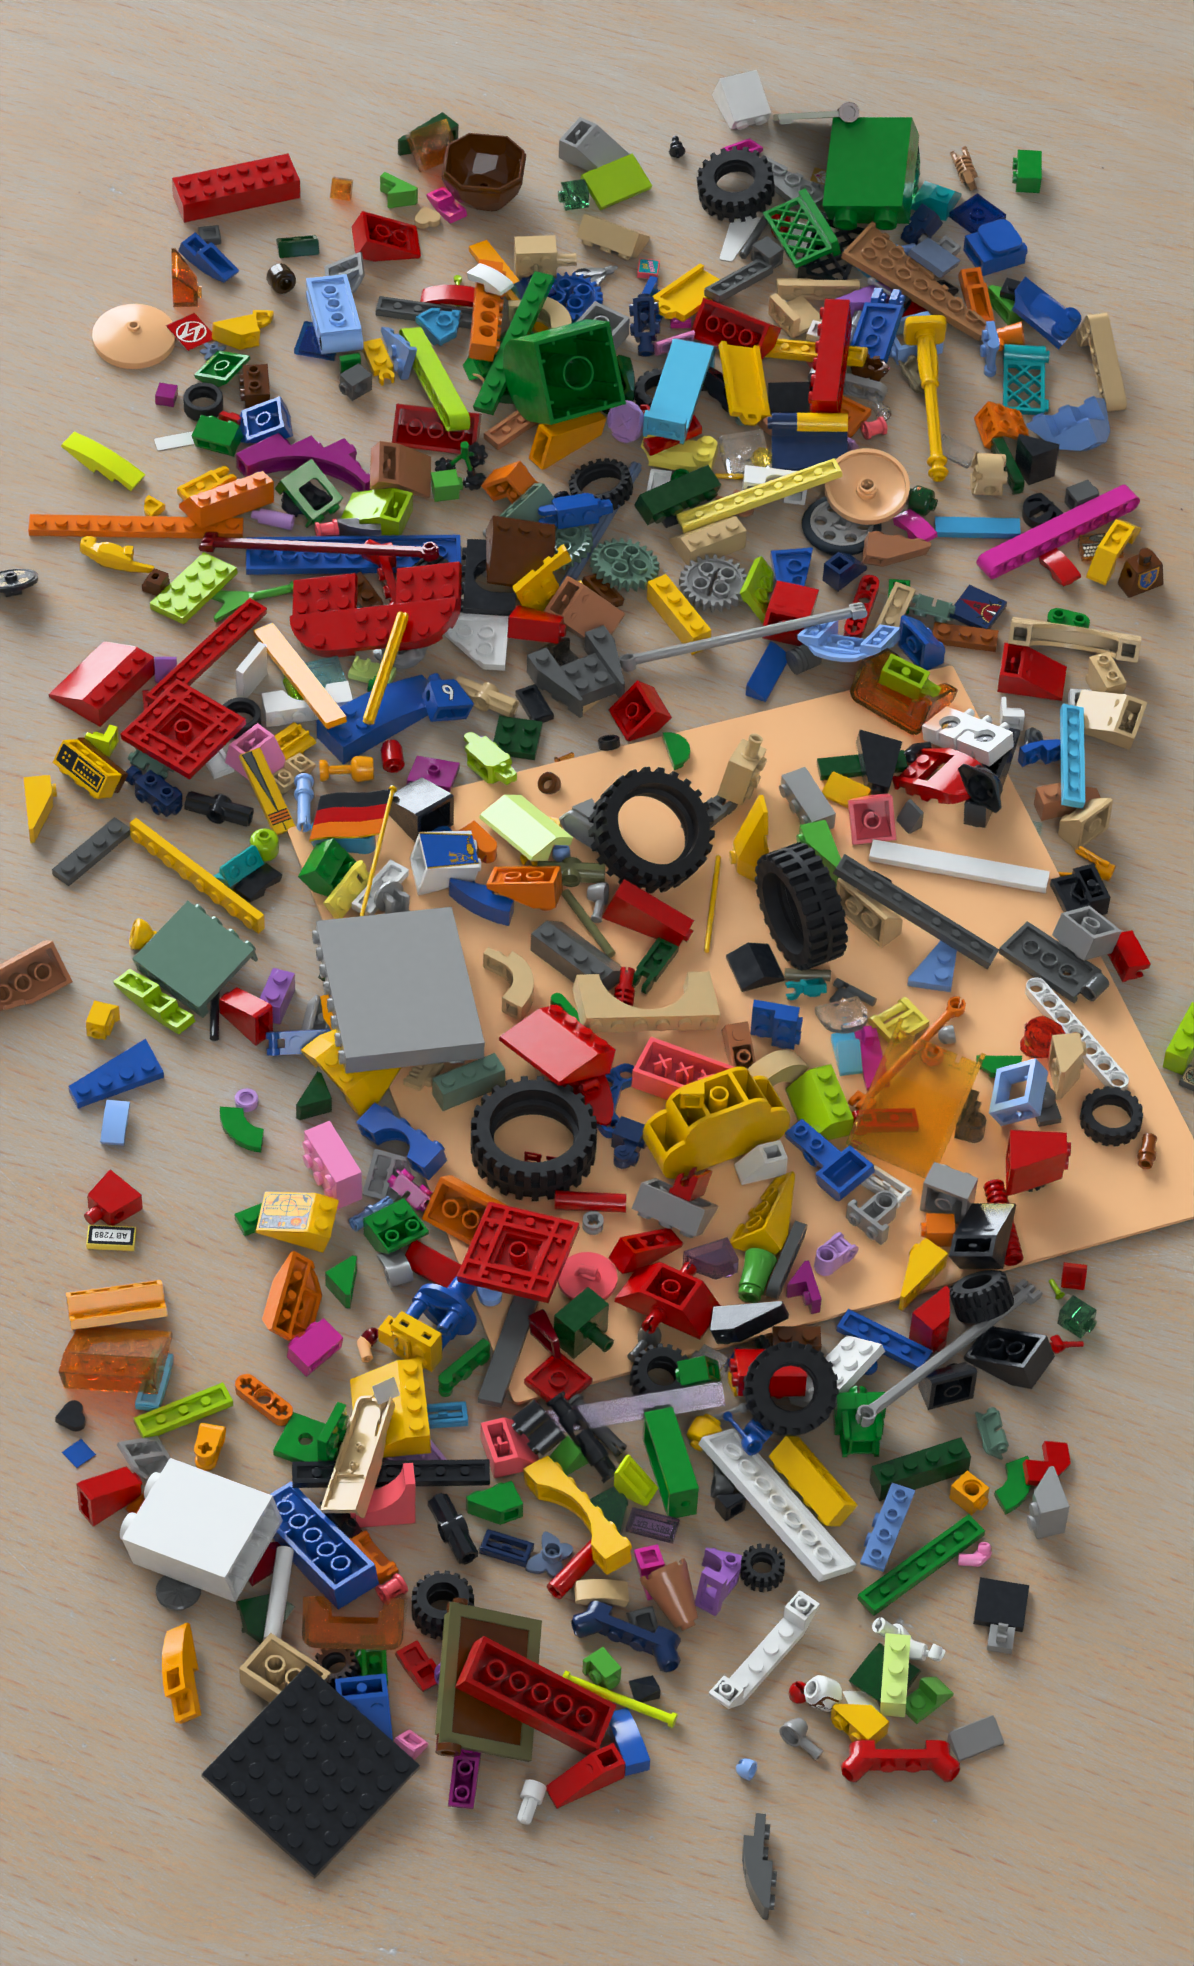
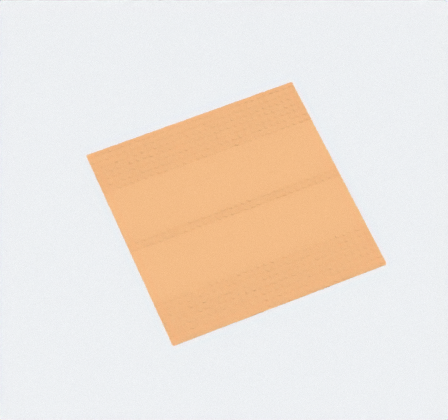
M953 666L929 670L930 675L928 679L941 687L940 694L935 702L919 697L918 701H915L880 683L677 732L676 734L684 737L689 743L690 758L684 763L682 768L676 770L673 769L661 736L620 746L614 750L600 751L516 772L517 780L508 785L501 781L492 784L482 780L454 787L450 792L454 796V825L450 826L451 830L459 831L472 821H476L497 842L496 860L487 864L481 862V871H478L475 883L486 885L494 867L532 866L530 860L525 865H522L520 860L522 853L479 818L483 811L503 795H522L546 816L559 819L560 816L572 810V806L591 798L596 803L601 798L600 796L619 777L625 776L629 771L636 769L639 772L643 767H650L651 772H654L658 767L665 768L664 773L666 774L674 771L679 773L678 778L684 781L686 778L692 783L689 786L694 791L697 789L701 791L700 799L705 803L711 797L714 798L717 795L728 762L741 740L745 739L748 741L751 734H758L763 738L761 747L767 749L764 758H767V762L763 771H760V782L757 788H754L750 799L746 798L742 805H738L732 813L710 829L715 830V837L709 842L713 847L711 852L706 855L708 859L678 887L673 888L672 886L668 891L662 893L658 888L654 893H649L695 920L690 927L694 931L687 942L682 941L678 953L657 982H654L648 994L641 992L642 985L647 979L644 976L641 977L640 982L634 988L633 1007L659 1009L672 1005L684 995L683 985L688 972L710 971L720 1012L716 1029L595 1033L616 1049L611 1069L624 1063L635 1067L650 1037L729 1065L721 1030L725 1025L748 1021L751 1031L754 1000L800 1007L799 1017H803L800 1044H795L794 1050L787 1048L786 1050L796 1052L809 1066L806 1071L831 1064L848 1103L849 1099L858 1090L863 1094H866L868 1091H866L862 1073L839 1075L831 1043V1034L861 1030L863 1026H869L867 1022L869 1017L877 1016L896 1005L898 1000L903 997H907L930 1021L929 1027L946 1011L948 1000L951 997H960L959 1006L962 999L965 1000V1012L959 1017L951 1018L944 1025H953L956 1042L953 1044L940 1042L938 1031L889 1082V1088L882 1089L873 1099L877 1102L874 1110L915 1109L919 1124L918 1133H879L857 1137L852 1129V1135L828 1140L841 1152L851 1145L873 1165L878 1166L912 1188V1194L906 1197L904 1203L901 1202V1206L898 1209L896 1208L895 1218L888 1224V1238L882 1245L868 1238L864 1231L857 1226H853L846 1218L847 1204L855 1199L857 1207L860 1208L875 1193L860 1184L841 1201H836L817 1184L815 1173L821 1168L810 1165L804 1158L802 1151L786 1139L785 1134L778 1139L781 1140L788 1157L786 1173L791 1171L795 1173L788 1236L795 1221L807 1224V1231L778 1300L766 1296L767 1286L773 1274L772 1271L764 1294L761 1296L760 1302H758L783 1301L789 1313V1319L774 1326H807L843 1316L848 1309L857 1312L900 1300L910 1258L909 1252L916 1243L919 1244L925 1238L920 1236V1224L925 1223L927 1212L920 1210L923 1183L933 1163L945 1164L952 1169L969 1173L978 1178L974 1203H987L983 1188L986 1182L993 1179L1002 1180L1006 1189V1151L1010 1130L1067 1133V1142H1071L1068 1170H1064L1062 1179L1048 1183L1044 1187L1041 1186L1038 1191L1036 1189H1033V1192L1027 1190L1007 1198L1009 1204H1016L1014 1224L1024 1256L1023 1261L1014 1266L1004 1264L1003 1269H959L949 1257L951 1247H940L948 1253L946 1267L920 1294L941 1289L945 1286H952L961 1278L975 1272L984 1270H1000L1003 1272L1194 1219V1138L1101 956L1087 960L1101 969L1102 974L1109 981V987L1095 1001L1086 999L1080 993L1077 995L1078 999L1074 1004L1055 990L1053 991L1127 1074L1129 1078L1127 1090L1131 1092L1132 1096L1138 1098V1103L1143 1107V1120L1140 1132H1138L1134 1140L1131 1139L1128 1144L1124 1145L1122 1143L1120 1146H1113L1111 1144L1104 1146L1099 1141L1096 1143L1092 1140V1137H1087L1084 1133L1085 1129L1081 1128L1080 1113L1083 1101H1085L1089 1093H1093V1090L1097 1088L1101 1090L1105 1087L1085 1063L1084 1069L1080 1071L1078 1081L1062 1099L1056 1100L1062 1118L1061 1123L1038 1127L1034 1117L1000 1126L989 1114L995 1078H991L988 1073L978 1068L976 1055L1022 1056V1062L1036 1058L1048 1071L1046 1082H1049L1050 1087L1054 1090L1048 1067V1057L1052 1035H1059L1057 1030L1025 994L1026 983L1029 979L1034 978V976L1000 955L999 951L988 969L957 951L951 992L907 986L909 976L941 940L900 916L903 920L901 934L881 948L844 917L848 926L846 931L848 942L845 943L847 948L844 951V955L810 968L831 970V980L825 981L827 993H821L820 996L809 997L801 993L797 999L788 1000L786 994L793 993L795 988H787L785 983L788 981L800 982V980H784L741 992L728 964L726 955L748 942L769 944L783 976H785V968L798 969L791 965V961H787L784 958V953L778 950L775 939H772L770 935V929L764 921L763 911L760 910V900L756 893V889H758L757 884L738 874L735 865L731 864L729 859V851H732L733 841L759 795L764 796L768 810V835L766 837L769 853L797 843L796 835L799 834L801 824L797 814L791 811L786 797L783 798L780 794L781 776L806 767L822 792L827 780L820 781L817 759L857 755L856 740L859 730L902 741L900 750L905 751L914 743L927 742L923 740L922 725L946 706L962 713L968 709H973L975 712L973 717L980 719ZM931 743L932 748H942ZM945 763L939 766L925 781H928ZM552 772L560 778L561 788L558 792L545 794L539 790L538 780L543 773ZM902 772L894 773L893 776H899ZM1008 774L1001 793L1002 808L997 813L992 812L986 828L964 824L965 801L956 804L938 803V799L931 798L926 802L921 800L920 796L916 794L914 796L906 794L905 788L900 787L896 790L892 780L888 794L893 797L896 840L886 842L1050 871L1046 893L869 861V854L872 843L852 845L849 809L827 799L836 813L835 827L830 829L841 859L846 854L868 869L889 878L897 887L997 949L1027 921L1057 940L1052 934L1061 913L1064 912L1050 886L1051 879L1058 878L1060 875ZM862 776L849 778L864 785ZM546 781L544 788L548 789L551 787L553 781ZM646 796L632 797L623 804L618 813L619 829L625 843L636 855L656 864H669L681 855L685 847L684 831L681 828L678 817L667 805ZM909 799L924 812L922 828L910 834L897 822L899 813ZM389 815L374 877L391 859L409 869V876L401 885L403 886V892L405 891L410 896V911L452 907L485 1042L484 1057L493 1053L496 1054L505 1068V1081L512 1079L513 1082L521 1081L523 1076H528V1080H537V1076H544V1081H551L499 1041V1037L521 1021L502 1012V997L511 985L505 978L483 967V953L488 947L495 951H500L506 957L513 951L521 956L529 965L534 978L533 1003L529 1012L524 1017L525 1019L539 1008L550 1006L551 996L554 993L562 994L577 1011L572 990L574 983L531 951V933L545 921L563 922L604 954L605 952L569 906L562 894L557 907L549 911L533 909L514 900V913L509 926L492 922L470 912L449 896V888L418 895L410 862L415 842ZM301 825V831L297 829V826L288 829V836L301 869L314 849V846L309 842L311 829L303 832V825ZM376 835V836H375V837H376V846H377V842H378L379 835ZM573 837L571 845H568L570 857L578 858L582 863H598L596 859L600 857L599 853L592 851L590 847ZM375 850L369 854L349 853L356 862L362 860L366 865V870L368 872L371 871ZM552 851L548 861H555L552 857ZM717 855H720L721 862L710 950L708 953H705L704 946L715 859ZM606 865L605 882L609 885V900L607 905H604L602 916L621 885L618 883L620 878L615 874L610 877L606 873L609 870ZM581 882L575 887H567L562 884L563 891L569 889L591 919L595 903L587 899L588 886L596 883ZM310 889L321 919H335L323 904L328 897L315 893ZM351 906L343 918L358 917L360 913L353 910ZM378 910L374 915L385 914V911ZM603 918L601 923L593 922L616 952L611 959L620 966L626 967L627 971L628 967L636 971V967L657 940ZM1068 972L1063 973V974L1066 975V976H1070V975H1071V974L1068 973ZM839 978L877 998L875 1005L871 1006L855 997L852 1001L842 998L837 1005L831 1004L829 1000L838 990L837 987L833 986L834 981ZM619 983L616 984L611 990L608 991V992H609L610 994H612L613 996H614L615 988H616L617 985H619ZM1039 986L1030 987L1033 992L1042 991ZM1051 1001L1043 1003L1048 1008L1056 1006ZM902 1011L898 1013L897 1015L893 1016L892 1018L888 1019L883 1023H888L889 1021L893 1020L894 1018L898 1017L904 1012ZM1066 1017L1057 1018L1060 1023L1069 1022ZM929 1027L894 1048L878 1033L886 1072ZM751 1035L756 1061L772 1052L784 1050L771 1046L772 1038ZM1025 1037H1026V1041H1027L1028 1044H1029V1047H1028L1027 1045H1025ZM927 1045H937L943 1051L944 1059L940 1065L932 1067L922 1062L921 1052ZM1086 1048L1087 1054L1092 1055L1096 1053L1095 1049ZM478 1059L465 1060L464 1063L454 1064L445 1062L439 1075ZM1105 1063L1098 1065L1101 1070L1110 1069V1066ZM415 1066L402 1067L390 1085L389 1091L399 1116L407 1120L413 1129L422 1130L428 1139L438 1141L445 1148L446 1163L430 1180L424 1177L428 1189L434 1192L440 1177L453 1175L508 1206L578 1222L580 1229L568 1257L581 1252H593L608 1258L620 1237L666 1228L659 1225V1220L652 1217L651 1219L643 1218L638 1215V1211L632 1209L642 1182L657 1178L670 1185H674L676 1180L664 1176L647 1146L645 1149L641 1148L639 1152L640 1157L635 1167L630 1165L626 1169L617 1168L613 1162L615 1148L611 1147L612 1138L604 1137L597 1129L595 1162L593 1166L591 1165L590 1174L588 1177L582 1176V1184L577 1188L573 1185L570 1186L569 1191L626 1194V1213L599 1212L604 1218L603 1230L599 1234L590 1235L582 1228L583 1216L589 1211L555 1210V1199L548 1200L547 1196L539 1197V1201H532V1197L523 1196L522 1200L515 1199V1194L508 1193L507 1196L501 1194L498 1186L492 1189L487 1185V1177L481 1179L478 1175V1166L474 1167L472 1162L471 1120L474 1117L476 1105L481 1106V1098L484 1095L442 1111L432 1095V1086L427 1087L424 1085L423 1089L418 1091L404 1085L403 1079L409 1075L412 1067ZM622 1072L620 1076L628 1079L632 1077V1074ZM1115 1079L1112 1081V1083L1116 1086H1122L1124 1084L1123 1081L1119 1079ZM1027 1080L1011 1085L1009 1100L1024 1097ZM784 1081L777 1083L773 1088L790 1114V1125L788 1128L790 1129L798 1120L786 1093V1088L792 1083ZM630 1086L621 1091L615 1113L619 1118L624 1116L646 1124L654 1114L665 1109L667 1100ZM857 1103L854 1106L848 1104L851 1113L857 1110L855 1109ZM1115 1105L1097 1107L1092 1113L1097 1122L1109 1128L1125 1126L1131 1120L1124 1109ZM542 1115L515 1117L502 1124L494 1133V1143L510 1157L524 1161L525 1151L541 1154V1162L547 1161L546 1156L559 1157L571 1148L574 1141L573 1134L565 1125L553 1118ZM1146 1133H1152L1157 1136L1155 1146L1156 1159L1150 1169H1142L1138 1166L1139 1159L1137 1155L1141 1149L1142 1137ZM746 1154L706 1168L713 1172L705 1194L700 1198L718 1205L717 1211L704 1232L696 1237L689 1238L680 1234L679 1229L672 1227V1231L684 1243L683 1246L652 1263L662 1262L677 1270H680L685 1262H690L687 1270L691 1264H694L697 1272L693 1277L704 1281L721 1306L751 1304L750 1302L742 1301L738 1294V1286L744 1267L745 1251L732 1248L728 1243L737 1226L748 1221L750 1218L748 1212L751 1208H755L762 1202L761 1195L772 1181L777 1178L774 1177L741 1185L734 1164ZM706 1169L695 1172V1175L702 1174ZM873 1174V1176L877 1177V1178L880 1179L881 1181H884V1180H882L881 1178H879L878 1176H876L875 1174ZM688 1175L684 1176L682 1181L687 1179ZM892 1185L890 1186V1187H892L893 1189L897 1190L898 1192H900V1193L902 1194L901 1191H899L898 1189H896V1188L893 1187ZM955 1223V1231H956V1229H957L958 1226H959V1225L956 1224V1223ZM841 1232L844 1235V1239L851 1245L855 1244L858 1247V1252L850 1262L842 1265L831 1275L822 1276L814 1269L817 1249L836 1233ZM446 1233L456 1260L462 1265L470 1245ZM782 1250L777 1254H773L777 1258V1262ZM808 1260L822 1299L820 1313L811 1314L808 1305H804L802 1295L791 1298L786 1297L789 1281L803 1262ZM616 1269L618 1276L617 1286L612 1295L605 1299L609 1304L608 1329L605 1334L614 1340L613 1346L607 1352H603L602 1349L592 1343L575 1359L560 1348V1352L593 1378L592 1384L631 1373L634 1362H631L627 1355L638 1344V1331L647 1316L614 1301L633 1272L622 1274ZM557 1282L549 1303L539 1301L535 1312L544 1309L554 1328V1315L572 1300L563 1294ZM475 1290L471 1298L494 1353L514 1295L502 1292L501 1302L498 1305L489 1307L479 1301ZM663 1323L658 1325L662 1335L660 1343H663V1347H667L668 1344L673 1345V1350L676 1351L679 1348L682 1350L681 1355L684 1356L686 1354L688 1358L760 1338V1335H765V1337L772 1335V1327L742 1342L717 1344L710 1331V1327L701 1340ZM530 1328L508 1388L511 1399L516 1405L530 1402L534 1398L536 1400L541 1399L540 1396L524 1384V1379L551 1356L530 1334Z

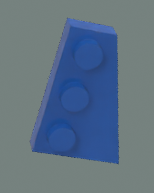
M813 547L771 551L770 557L775 582L778 580L805 586Z

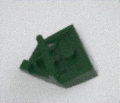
M270 1594L236 1602L243 1625L242 1633L248 1634L260 1644L264 1641ZM286 1602L284 1622L295 1607L289 1602Z

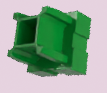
M857 1386L851 1387L848 1392H839L835 1402L833 1425L834 1435H840L842 1457H847L850 1454H873L874 1457H879L886 1408L876 1415L874 1423L869 1427H862L861 1423L858 1424L855 1416L858 1407L873 1403L885 1392H868L864 1386L859 1387L860 1393H858Z

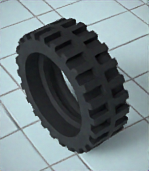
M643 767L639 772L634 769L625 776L619 777L600 796L601 798L593 806L595 811L589 818V822L594 823L588 830L589 837H594L591 848L592 851H598L600 855L596 859L599 865L604 863L609 870L606 873L610 877L615 874L620 878L619 884L625 879L640 889L646 888L647 893H654L658 888L662 893L668 891L672 886L676 888L681 885L708 859L706 855L711 852L713 847L709 842L715 837V830H710V826L714 823V818L707 814L710 806L708 802L703 803L701 801V791L699 789L694 791L689 786L692 782L687 778L684 781L678 778L679 773L672 771L670 774L664 773L665 768L658 767L654 772H651L650 767ZM635 796L651 797L664 803L675 813L682 825L685 836L684 850L675 861L669 864L648 862L636 855L627 846L618 824V813L627 800Z
M797 842L762 855L757 861L758 866L755 867L757 874L755 883L758 888L756 893L760 900V910L763 911L764 921L770 929L772 939H775L778 950L784 953V958L787 961H791L793 967H797L798 970L802 971L843 956L847 948L845 943L848 942V935L846 934L848 926L844 918L846 916L845 910L842 909L841 905L842 899L835 888V881L829 875L830 871L823 865L821 857L815 855L813 848H808V845L805 843Z
M523 1076L521 1081L513 1082L510 1079L505 1081V1086L502 1088L499 1085L493 1087L492 1095L485 1094L481 1098V1106L476 1105L474 1109V1117L471 1120V1154L474 1167L478 1166V1175L481 1179L488 1178L487 1185L492 1189L498 1186L500 1193L505 1196L508 1193L515 1194V1199L522 1200L523 1196L532 1197V1201H539V1197L547 1196L548 1200L555 1199V1191H569L570 1186L573 1185L577 1188L582 1184V1176L588 1177L591 1165H594L597 1144L596 1116H593L592 1106L590 1104L585 1105V1097L581 1093L575 1095L574 1087L569 1084L566 1087L558 1086L553 1081H544V1076H537V1080H528V1076ZM542 1115L553 1118L565 1125L573 1134L574 1141L568 1151L555 1159L544 1162H525L512 1158L501 1151L494 1143V1133L502 1124L515 1117Z

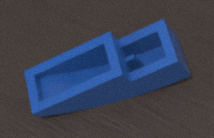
M196 232L180 244L178 252L199 270L218 281L225 283L239 272V269L212 242L207 244Z
M450 878L449 896L457 903L482 918L502 925H510L514 913V900L495 895L494 891L487 889L486 885Z
M628 1708L614 1711L607 1730L611 1742L615 1744L625 1761V1776L650 1770V1758L630 1711Z

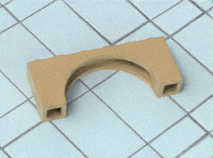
M1012 617L1008 643L1022 646H1057L1099 654L1109 652L1116 660L1138 663L1141 636Z
M710 971L688 972L683 985L684 995L672 1005L659 1009H641L621 1002L604 987L599 974L576 975L572 989L580 1023L590 1028L593 1033L716 1029L720 1017Z

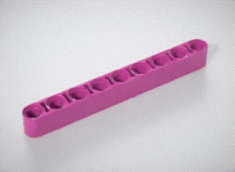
M1120 485L985 551L978 557L976 564L990 579H995L1054 548H1058L1135 510L1140 503V499L1127 485Z

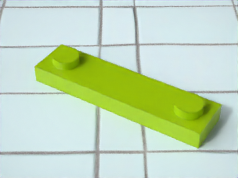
M222 1382L134 1417V1424L142 1438L159 1436L232 1407L233 1399Z

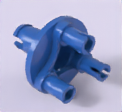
M457 1276L447 1288L437 1284H424L413 1297V1303L406 1311V1314L417 1320L424 1314L431 1322L437 1325V1330L442 1333L443 1351L448 1342L453 1340L456 1335H468L476 1327L477 1319L475 1313L467 1301L478 1286L457 1282Z

